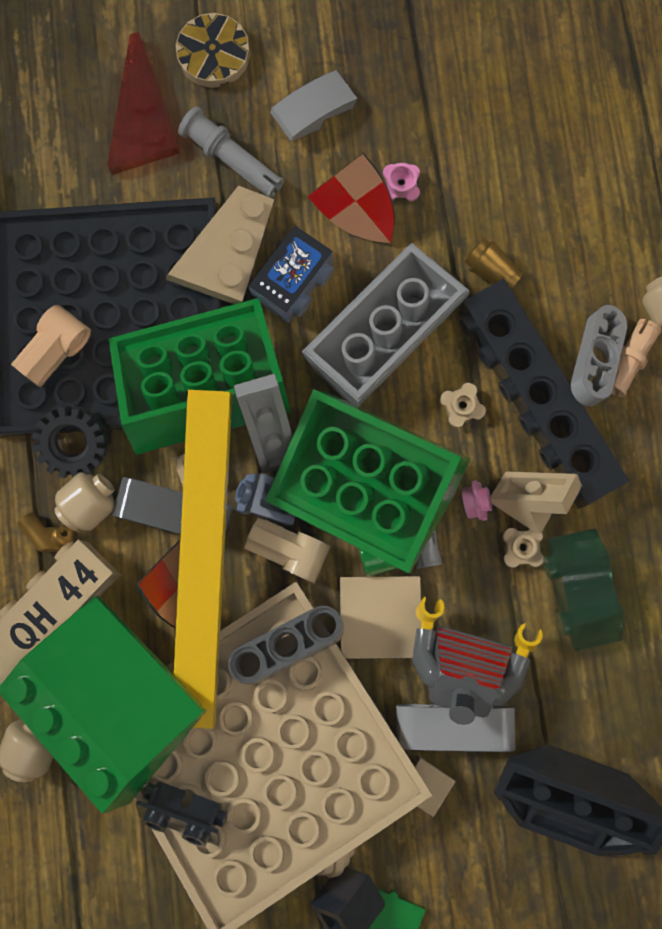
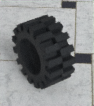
M71 403L68 406L63 404L47 413L37 423L38 429L33 432L32 439H36V443L32 445L33 453L39 451L40 456L37 458V461L40 465L46 462L49 466L46 471L50 474L58 471V477L64 479L68 475H72L73 478L80 472L88 475L97 468L109 451L107 447L111 443V436H107L106 433L109 427L107 423L102 424L100 419L103 416L99 412L96 414L90 412L92 407L87 405L79 407V403ZM73 426L84 433L87 440L84 452L71 455L60 448L57 438L59 431L63 427Z

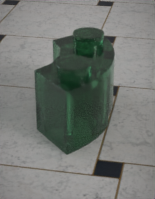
M594 528L549 538V555L544 556L543 562L548 579L554 581L561 610L556 615L557 623L562 636L570 637L575 651L622 641L624 613L613 584L610 555L597 530Z

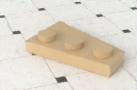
M238 185L168 273L166 280L232 304L242 303L274 199Z

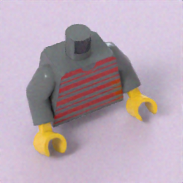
M425 596L415 609L416 617L421 622V628L416 629L412 663L422 682L429 687V699L436 705L450 708L449 717L457 724H470L474 721L475 716L487 717L493 705H504L521 689L531 662L528 659L529 652L534 651L543 637L542 630L538 631L534 642H529L523 638L522 632L526 623L522 624L514 639L517 646L516 653H511L512 646L439 625L436 626L434 631L433 624L443 614L445 609L442 599H439L435 605V614H430L425 609Z

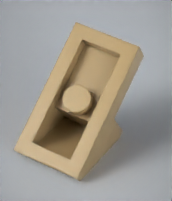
M505 472L490 500L494 506L536 533H541L552 513L567 514L582 485L577 474Z

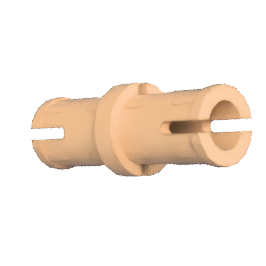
M640 319L628 342L623 346L612 395H616L618 390V397H625L637 372L643 370L648 363L646 356L662 332V329L653 321L649 320L647 325L644 326L647 322L646 319Z

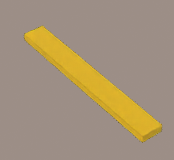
M188 390L174 676L207 710L193 727L213 729L216 723L232 392Z

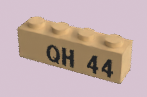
M78 539L75 543L70 541L65 544L54 557L57 562L47 572L44 570L40 571L27 583V593L18 602L13 600L0 610V685L26 654L91 598L101 596L121 576L89 542Z

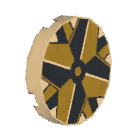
M218 13L199 15L187 22L179 32L176 42L178 63L185 76L197 85L209 88L221 87L220 84L236 81L247 69L250 58L247 34L242 26L229 16Z

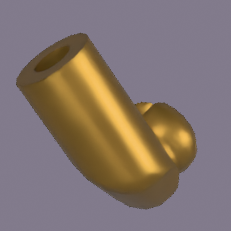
M33 512L26 514L17 522L20 530L40 552H58L68 542H74L73 530L65 525L45 528Z

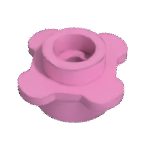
M397 163L395 165L389 164L383 169V176L386 178V184L392 201L396 198H406L408 201H414L419 197L420 190L417 187V178L420 176V170L417 166ZM403 180L405 184L399 185L398 181Z
M477 480L472 481V486L462 488L465 512L468 519L478 517L479 520L485 521L487 520V511H492L490 492L488 487L482 488L481 483L477 482Z

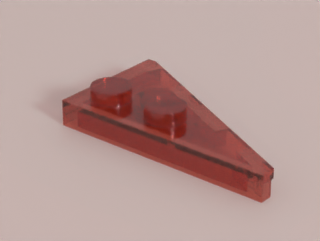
M139 32L130 34L107 162L112 175L180 154Z

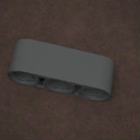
M123 477L111 516L181 535L183 492ZM228 505L226 509L225 534L233 507Z
M329 606L315 607L235 649L229 658L228 667L230 674L240 683L252 685L262 683L335 645L344 634L343 620L338 612ZM321 616H331L336 621L334 633L326 638L318 637L314 632L316 620ZM284 635H294L298 640L296 653L287 658L282 657L278 653V641ZM254 653L260 660V669L254 676L246 677L241 672V661L247 654Z

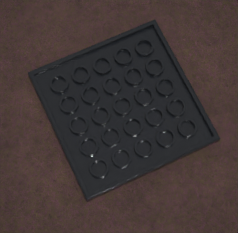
M215 197L0 211V437L33 435V432L38 429L37 423L47 413L60 405L65 404L68 406L71 403H79V407H84L85 405L92 407L90 412L93 414L99 412L103 416L100 421L102 424L107 423L109 430L123 429L109 338L222 308L221 299L166 280L168 273L217 213ZM60 305L89 327L91 334L84 347L75 355L67 356L40 388L11 364L38 333L36 330L37 324L43 314L52 306ZM73 426L63 427L59 431V433L82 432Z

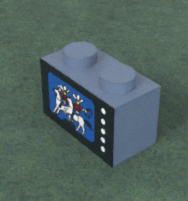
M294 225L249 285L252 299L259 298L262 306L288 324L295 315L301 317L312 301L311 293L317 285L323 287L334 272L335 268L332 266L333 251Z

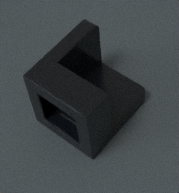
M345 867L340 876L329 878L310 905L325 929H369L385 907V901L368 874Z

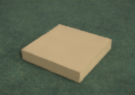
M420 576L340 577V614L344 623L341 652L346 659L413 658L416 629L421 628V622L415 614L416 606L421 601Z

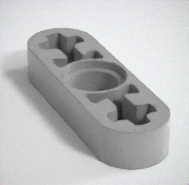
M613 305L602 306L587 319L571 381V391L574 397L585 406L597 405L609 397L613 391L627 331L626 317L621 310ZM593 347L599 348L604 353L606 363L596 358Z

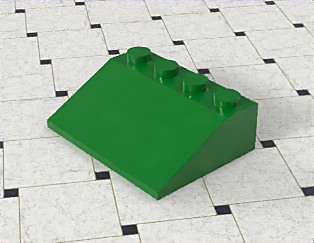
M259 298L109 338L121 425L136 455L185 442L188 390L232 392V429L246 425L234 385L275 374L286 414L291 413Z
M313 389L265 501L407 573H411L454 497L471 458L330 393Z
M100 596L91 598L26 654L0 685V695L101 814L130 804L207 711Z

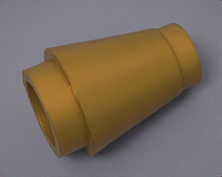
M484 237L481 238L464 260L470 266V272L493 284L504 278L510 289L514 287L523 274L494 240L489 242Z

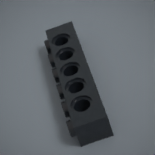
M503 278L464 300L459 310V324L468 337L473 335L479 345L478 354L484 366L488 370L493 368L500 380L498 387L508 403L513 401L521 415L518 416V420L528 436L534 435L541 447L539 455L543 463L549 470L554 469L556 473L578 475L582 487L573 504L575 503L578 509L583 508L629 482V479L585 408L574 397L570 384L505 279ZM492 323L502 325L506 330V336H494L489 331L488 325ZM516 355L523 358L526 363V370L514 369L509 363V357ZM538 388L542 390L546 395V404L535 403L530 398L529 389ZM551 421H559L565 426L567 430L566 438H558L552 434L550 430ZM573 454H578L585 458L587 462L585 473L578 472L573 468L571 464Z

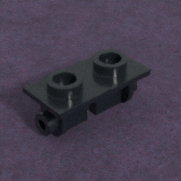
M158 781L156 784L151 782L147 784L143 799L148 802L136 801L138 815L140 818H143L142 823L145 826L159 832H166L167 828L183 833L182 838L200 847H206L207 842L216 846L219 845V830L215 826L223 828L229 813L228 810L222 808V803L194 794L188 809L181 807L187 794L185 790Z

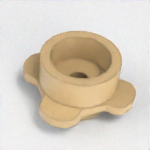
M465 383L461 389L454 392L445 391L441 395L440 402L446 407V412L449 416L448 421L453 427H461L465 422L473 418L479 420L485 415V406L478 401L475 385ZM465 402L466 408H460L459 403Z
M514 528L507 529L503 534V540L506 542V555L504 556L506 565L511 568H515L519 564H529L532 567L540 566L544 561V556L540 552V541L543 538L542 532L536 533L531 529L528 531H517ZM521 544H525L527 546L526 551L520 550Z

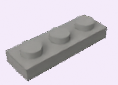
M272 374L234 385L262 474L279 470L293 438L276 376Z

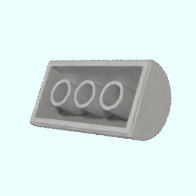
M411 243L302 353L311 367L336 393L347 402L359 407L469 296V290Z

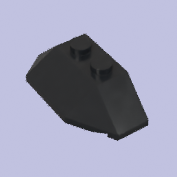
M547 745L509 757L494 787L495 796L498 800L502 801L518 826L591 854L612 856L642 852L644 855H656L662 846V806L636 780L625 772L558 747Z

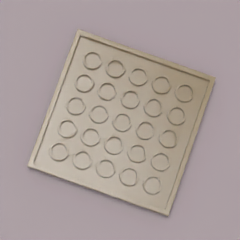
M297 582L291 584L220 631L215 726L213 729L192 728L147 782V784L149 782L156 784L158 781L185 790L187 794L181 807L188 809L193 795L196 794L222 803V808L229 811L224 827L215 826L219 830L220 842L218 846L207 842L206 847H200L182 838L183 833L170 828H167L166 832L152 829L207 929H237L433 796L337 644L255 685L240 683L230 674L228 663L235 649L313 609ZM318 618L314 624L315 634L321 638L331 636L321 619ZM290 634L281 637L277 644L278 653L286 658L294 655L298 649L297 638ZM254 653L247 654L241 661V672L246 677L254 676L260 669V660ZM173 661L172 663H170V664L167 665L166 667H167V668L169 669V671L174 675V661ZM147 784L135 797L136 801L139 800L144 803L148 802L147 800L143 799V794Z

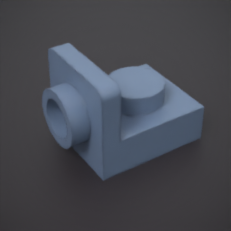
M262 473L246 475L245 479L240 482L235 496L236 502H238L237 513L243 515L252 514L284 525H293L295 519L294 515L265 501L274 482V477Z

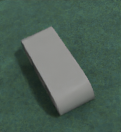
M436 704L396 705V738L403 749L497 752L515 750V707L493 705L487 717L475 716L472 723L461 725L450 719V708Z

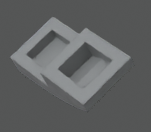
M337 70L294 91L273 106L270 113L290 141L320 130L325 119L352 109L357 97Z

